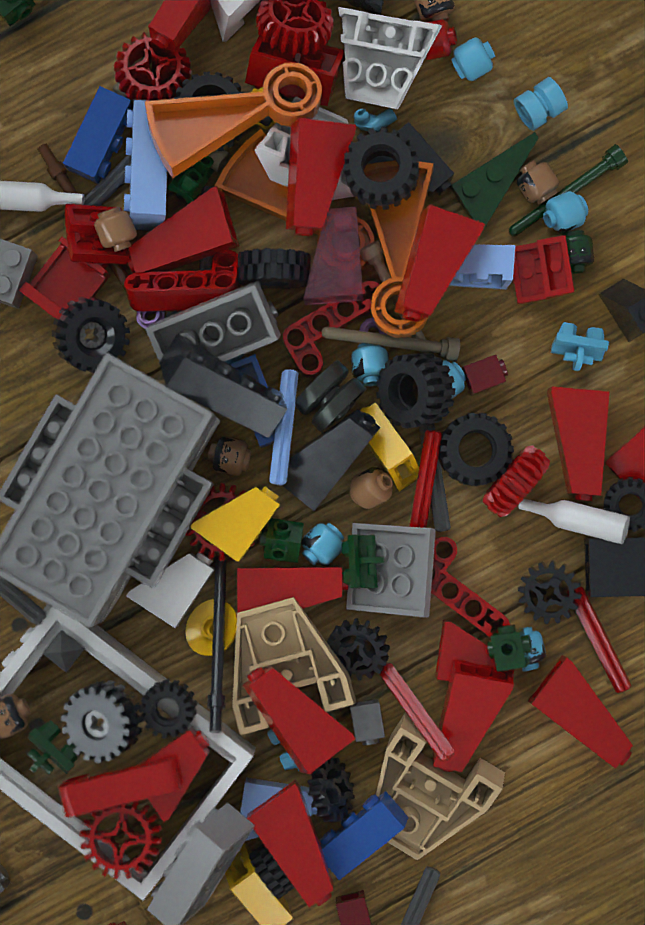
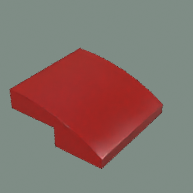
M65 205L66 237L71 262L128 263L130 257L128 248L115 252L113 247H103L94 226L95 221L99 219V213L116 207Z
M566 235L540 239L535 243L515 246L513 278L518 305L575 293Z
M645 426L604 462L619 479L623 478L624 480L628 479V477H633L636 480L638 478L642 479L645 483Z

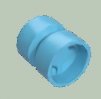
M547 77L536 84L534 92L527 90L514 99V106L519 117L531 131L545 124L547 116L554 118L568 108L563 91L551 77Z

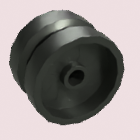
M336 360L301 393L295 402V407L303 415L309 414L319 405L321 406L312 418V424L321 433L326 431L335 421L338 422L343 418L367 389L357 378L351 379L341 388L339 387L348 374V369L339 360Z

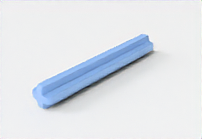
M290 369L284 370L281 375L280 393L283 395L287 411L275 427L269 479L270 483L275 485H284L287 482L299 375L297 371Z

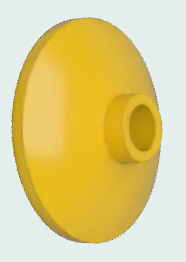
M214 599L199 604L190 614L186 624L185 633L189 646L196 653L203 656H212ZM227 602L225 603L224 651L229 648L236 637L237 624L236 611Z

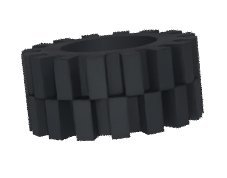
M628 477V479L624 480L623 478L619 479L617 483H613L610 489L607 490L604 510L630 516L628 530H633V532L638 531L640 528H645V483L642 479L638 478L636 480L633 477ZM635 494L641 499L642 508L637 514L627 515L620 510L619 501L624 495Z
M165 679L162 683L160 681L155 683L142 697L139 712H142L143 722L146 721L147 723L145 725L146 730L148 731L150 728L154 730L152 735L157 737L161 733L162 738L167 739L169 735H172V738H174L179 733L185 732L192 723L197 713V710H195L197 700L193 701L194 693L193 691L188 692L186 690L189 686L185 683L183 686L178 685V680H174L171 683L170 679ZM170 698L178 704L179 714L176 718L166 719L158 712V702L161 699Z
M264 844L249 854V859L255 867L256 873L259 874L267 889L277 899H280L295 888Z

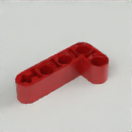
M229 249L217 252L213 257L211 270L133 273L124 281L129 305L135 311L186 310L241 288L242 285L238 283V254Z
M375 281L364 282L285 329L283 333L284 346L303 376L307 378L316 377L323 369V359L315 344L325 338L322 336V331H317L313 328L314 320L324 318L329 323L328 327L343 329L371 312V299L361 302V308H363L359 310L357 301L365 297L366 290L374 293L380 285ZM341 304L351 305L354 310L353 314L348 317L341 316L337 311ZM293 332H299L304 336V341L298 346H293L288 342L289 335ZM310 356L318 360L319 365L315 370L308 371L303 368L302 362L306 357Z
M448 537L436 538L431 594L489 637L498 631L494 629L490 632L492 626L482 619L485 614L495 621L500 618V626L510 625L509 619L446 572V569L457 555V546ZM442 541L447 542L451 547L450 554L445 558H440L436 554V546ZM452 582L456 585L457 592L452 598H445L442 595V587L445 583ZM470 600H477L480 605L479 612L473 616L467 615L465 612L466 603Z
M175 757L159 759L91 777L90 774L79 775L64 780L58 786L65 817L78 816L143 800L182 788Z

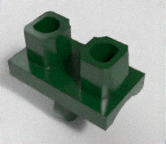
M209 156L204 157L177 175L167 189L171 192H176L178 198H185L188 204L197 198L213 174L214 170L210 167L214 160Z
M348 535V540L342 543V554L345 557H349V569H345L343 572V582L350 585V588H378L377 564L385 563V557H376L375 535Z
M51 720L42 725L38 730L34 728L27 737L44 753L41 755L33 748L27 754L35 762L30 770L35 773L41 767L49 775L55 769L47 761L49 758L67 774L75 766L73 763L79 755L74 752L76 748L74 743L70 746L66 743L61 750H58L51 743L61 733V729Z

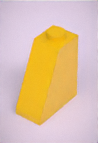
M374 403L370 407L367 406L360 410L371 415L375 419L376 424L381 427L367 445L385 472L390 475L393 484L400 492L417 480L419 466L413 453L378 405Z
M265 486L262 490L255 487L193 522L190 528L231 558L240 562L279 508L280 504L276 502L279 496Z
M244 842L225 873L230 890L260 925H286L287 922L293 919L287 901L284 897L277 899L267 889L266 884L262 882L261 877L256 873L255 867L249 859V854L252 851Z

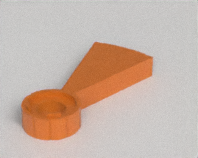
M284 63L272 69L266 76L263 92L145 101L148 127L154 147L171 177L174 178L267 116L274 122L287 127H291V124L298 118H314L320 108L322 86L317 74L309 69V67L299 63ZM293 84L301 87L306 96L299 102L291 103L282 99L279 91L282 87Z
M260 129L234 153L214 186L221 189L228 197L286 221L288 187L269 179L255 152L258 144L266 136L263 130ZM342 214L328 219L326 216L323 228L313 232L318 235L317 246L320 260L330 271L337 274L340 273V275H351L362 271L369 264L368 261L364 262L359 250L374 242V235L369 225L359 217ZM350 232L359 239L360 247L354 255L344 257L338 255L333 250L332 242L338 234Z
M396 161L369 164L365 166L364 174L372 181L386 182L398 173L399 164ZM418 161L419 179H417L415 191L411 190V196L407 201L403 198L401 205L395 207L394 204H390L389 209L383 210L382 206H377V209L370 208L391 278L383 281L373 293L371 313L377 327L383 333H387V335L393 338H406L416 334V332H419L424 327L428 319L427 317L422 321L420 320V322H411L405 319L397 320L389 316L386 306L389 299L394 295H398L401 289L420 214L425 209L434 171L433 163Z

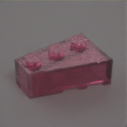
M356 207L328 210L323 228L321 229L304 295L305 305L363 301Z

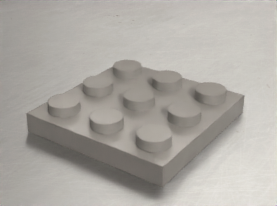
M353 523L352 535H375L376 557H385V563L377 564L378 588H350V585H348L346 609L429 617L436 529Z

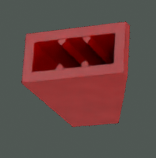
M164 0L148 26L152 42L162 49H167L168 47L176 52L209 12L211 0Z
M443 620L435 673L437 680H450L454 660L496 668L495 658L491 659L489 656L488 645L449 620Z
M193 726L137 764L175 757L182 788L174 792L148 798L163 822L170 818L209 753L207 746L210 743L201 730L196 732Z

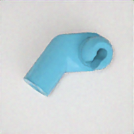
M388 108L378 116L366 112V109H359L354 113V123L361 130L368 131L374 128L375 133L380 131V127L389 126L397 120V117L391 108Z

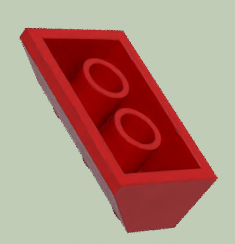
M259 36L250 53L245 83L260 89L264 86L266 76L275 67H279V65L284 63L303 64L317 74L322 86L320 105L328 106L345 51L325 45L324 49L317 50L315 55L308 52L303 57L300 53H296L293 57L289 52L282 54L278 48L271 50V44L263 43V37ZM293 84L286 85L279 91L281 95L288 98L298 97L303 99L306 96L301 87Z

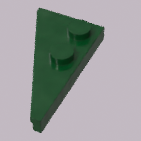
M536 132L453 183L450 187L470 219L484 223V229L539 137Z

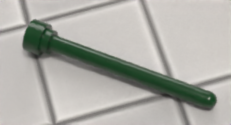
M613 145L605 151L601 162L551 198L568 191L577 193L606 171L619 170L628 163L625 153L618 145ZM548 200L510 226L509 234L517 236L541 219L546 211Z

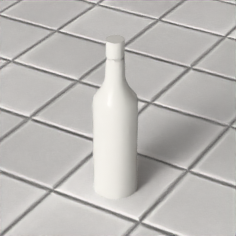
M0 181V210L42 212L54 205H84V194L56 192L43 183Z
M523 499L518 507L521 510L547 517L558 528L619 544L624 543L630 522V516L567 500L546 504Z

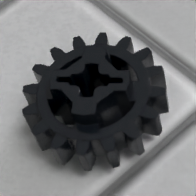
M552 560L549 567H546L542 561L538 564L539 570L532 566L528 569L530 577L526 575L521 577V580L526 585L518 587V591L525 595L519 599V603L528 604L524 612L529 613L533 611L535 613L533 620L536 621L542 616L544 617L545 624H548L551 618H554L558 624L561 622L562 614L568 619L572 616L569 608L578 609L579 605L574 599H580L582 593L575 592V589L581 586V582H573L572 578L576 573L573 571L567 574L565 572L566 564L556 568V563ZM542 574H553L551 579L545 581L540 578L537 579ZM563 580L569 588V596L563 591L561 584ZM550 586H553L555 588L553 593L557 597L552 596L550 599L545 597L546 591L543 588L548 589ZM531 589H532V591L535 592L536 595H537V598H538V603H537V605L535 604V602H534L533 599H532ZM551 605L563 606L556 611H546Z
M355 618L352 625L347 620L343 621L341 627L336 625L327 643L349 672L350 677L352 674H356L357 679L361 680L363 675L366 674L369 679H372L375 672L380 674L384 665L386 666L389 659L388 652L390 646L385 644L386 635H378L380 627L377 626L371 629L369 627L370 621L367 620L364 625H361L358 618ZM357 645L360 646V647H359V654L356 653V652H357V649H358V648H357Z
M331 757L310 773L312 779L307 780L309 785L308 796L313 797L311 807H317L316 816H322L323 822L343 821V818L349 817L348 810L353 809L350 800L355 799L353 795L354 783L349 782L351 773L345 772L346 764L340 763L338 757Z

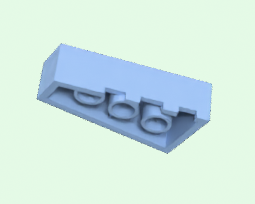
M134 100L133 110L127 109V127L132 128V138L126 137V155H131V166L125 165V183H130V194H124V211L130 213L129 217L133 221L135 230L151 231L165 220L167 169L154 147L149 131L145 101L147 100Z
M474 244L449 286L506 290L513 281L515 245Z

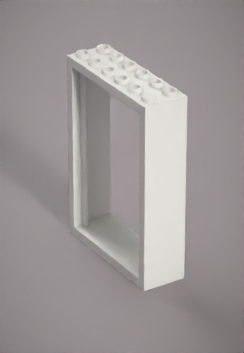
M48 604L43 609L46 612V618L42 621V624L36 625L34 628L30 627L20 639V642L23 643L20 649L18 648L15 652L11 651L1 665L5 668L2 672L0 671V697L15 692L61 630L85 647L89 654L142 695H145L155 683L159 681L162 683L166 678L98 625L89 628ZM164 698L158 702V707L172 718L178 716L179 707L174 700ZM197 703L195 708L197 710L196 716L187 729L193 726L196 732L201 730L210 743L209 746L230 763L147 872L143 869V873L138 874L134 867H132V877L127 879L124 870H121L120 877L116 880L141 900L146 898L162 877L164 871L175 860V853L185 841L188 842L190 837L187 833L198 820L204 821L207 814L217 805L252 759L256 747L223 722L221 733L209 732L210 712L199 703ZM0 758V790L82 854L86 855L90 852V848H80L81 843L89 841V838L81 837L80 832L81 830H90V828L86 827L76 816L65 817L62 805ZM97 840L102 852L109 858L114 859L112 846ZM124 854L123 861L130 860V858H128ZM95 857L90 859L93 862L96 861ZM100 864L99 867L104 870L105 866ZM110 869L108 874L114 878V870Z

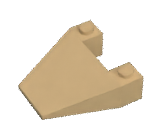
M294 597L237 613L232 707L240 735L270 727L242 686V684L249 680L247 675L260 666L263 669L274 668L297 688L317 683L326 712L350 706L356 702L349 672Z
M405 712L390 735L376 796L379 797L386 791L409 817L405 828L389 840L388 843L414 859L419 860L488 811L503 789L505 772L482 758H479L466 779L454 772H446L433 767V759L420 752L426 744V740Z

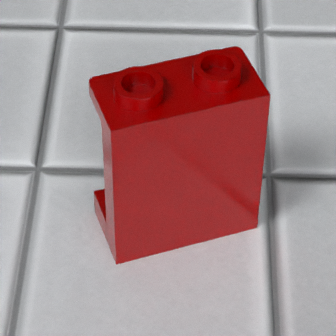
M64 237L58 240L60 245L30 284L25 281L19 289L26 297L57 319H60L62 316L58 312L61 308L67 309L69 307L67 303L70 301L78 302V298L81 297L94 298L111 276L105 270L108 266L106 263L71 262L67 240Z

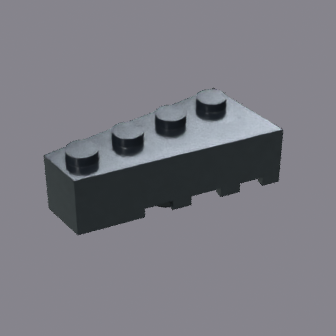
M178 333L159 362L167 388L268 438L287 411L283 395L278 390L270 386L268 388L253 377L242 373Z

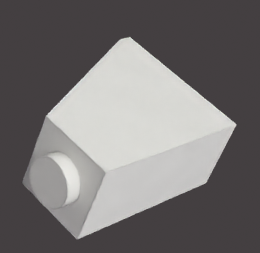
M189 553L168 566L155 587L151 588L141 583L130 590L126 596L176 628L214 572L215 568L211 566L213 561L204 554L197 553V555Z

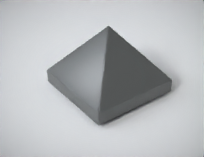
M61 630L43 654L67 672L85 650V647Z

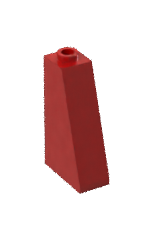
M298 118L291 124L286 229L295 230V235L312 236L313 232L323 228L343 170V165L345 164V152H349L348 146L353 141L356 132L355 124Z
M217 186L209 189L128 247L130 253L128 264L133 273L165 272L213 256L219 251L239 247L224 192Z
M433 205L425 208L420 214L394 312L403 314L402 317L411 322H420V320L422 321L429 317L474 246L485 224Z
M552 386L547 389V397L567 494H575V500L592 501L593 496H601L610 392Z
M342 567L237 568V613L292 597L297 600L302 609L342 597V590H348V585L343 582Z
M562 655L528 699V702L615 769L619 764L621 766L624 765L632 754L630 749L633 747V744L573 662Z
M454 660L438 728L455 750V754L449 760L442 762L433 751V767L446 772H462L513 690L512 671H497L494 667Z
M260 666L247 675L249 680L242 684L301 773H312L356 739L349 730L274 668L263 669Z
M295 779L249 812L247 819L255 825L254 831L310 908L315 903L320 906L332 897L331 892L334 890V883L302 790Z

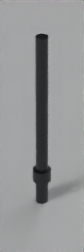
M220 559L215 560L211 695H208L207 708L210 709L209 732L221 733L222 710L225 709L226 698L223 695L227 561H220Z

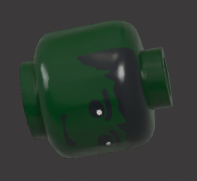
M583 230L563 233L562 235H566L571 273L586 272L585 267L594 262L592 238L585 235Z

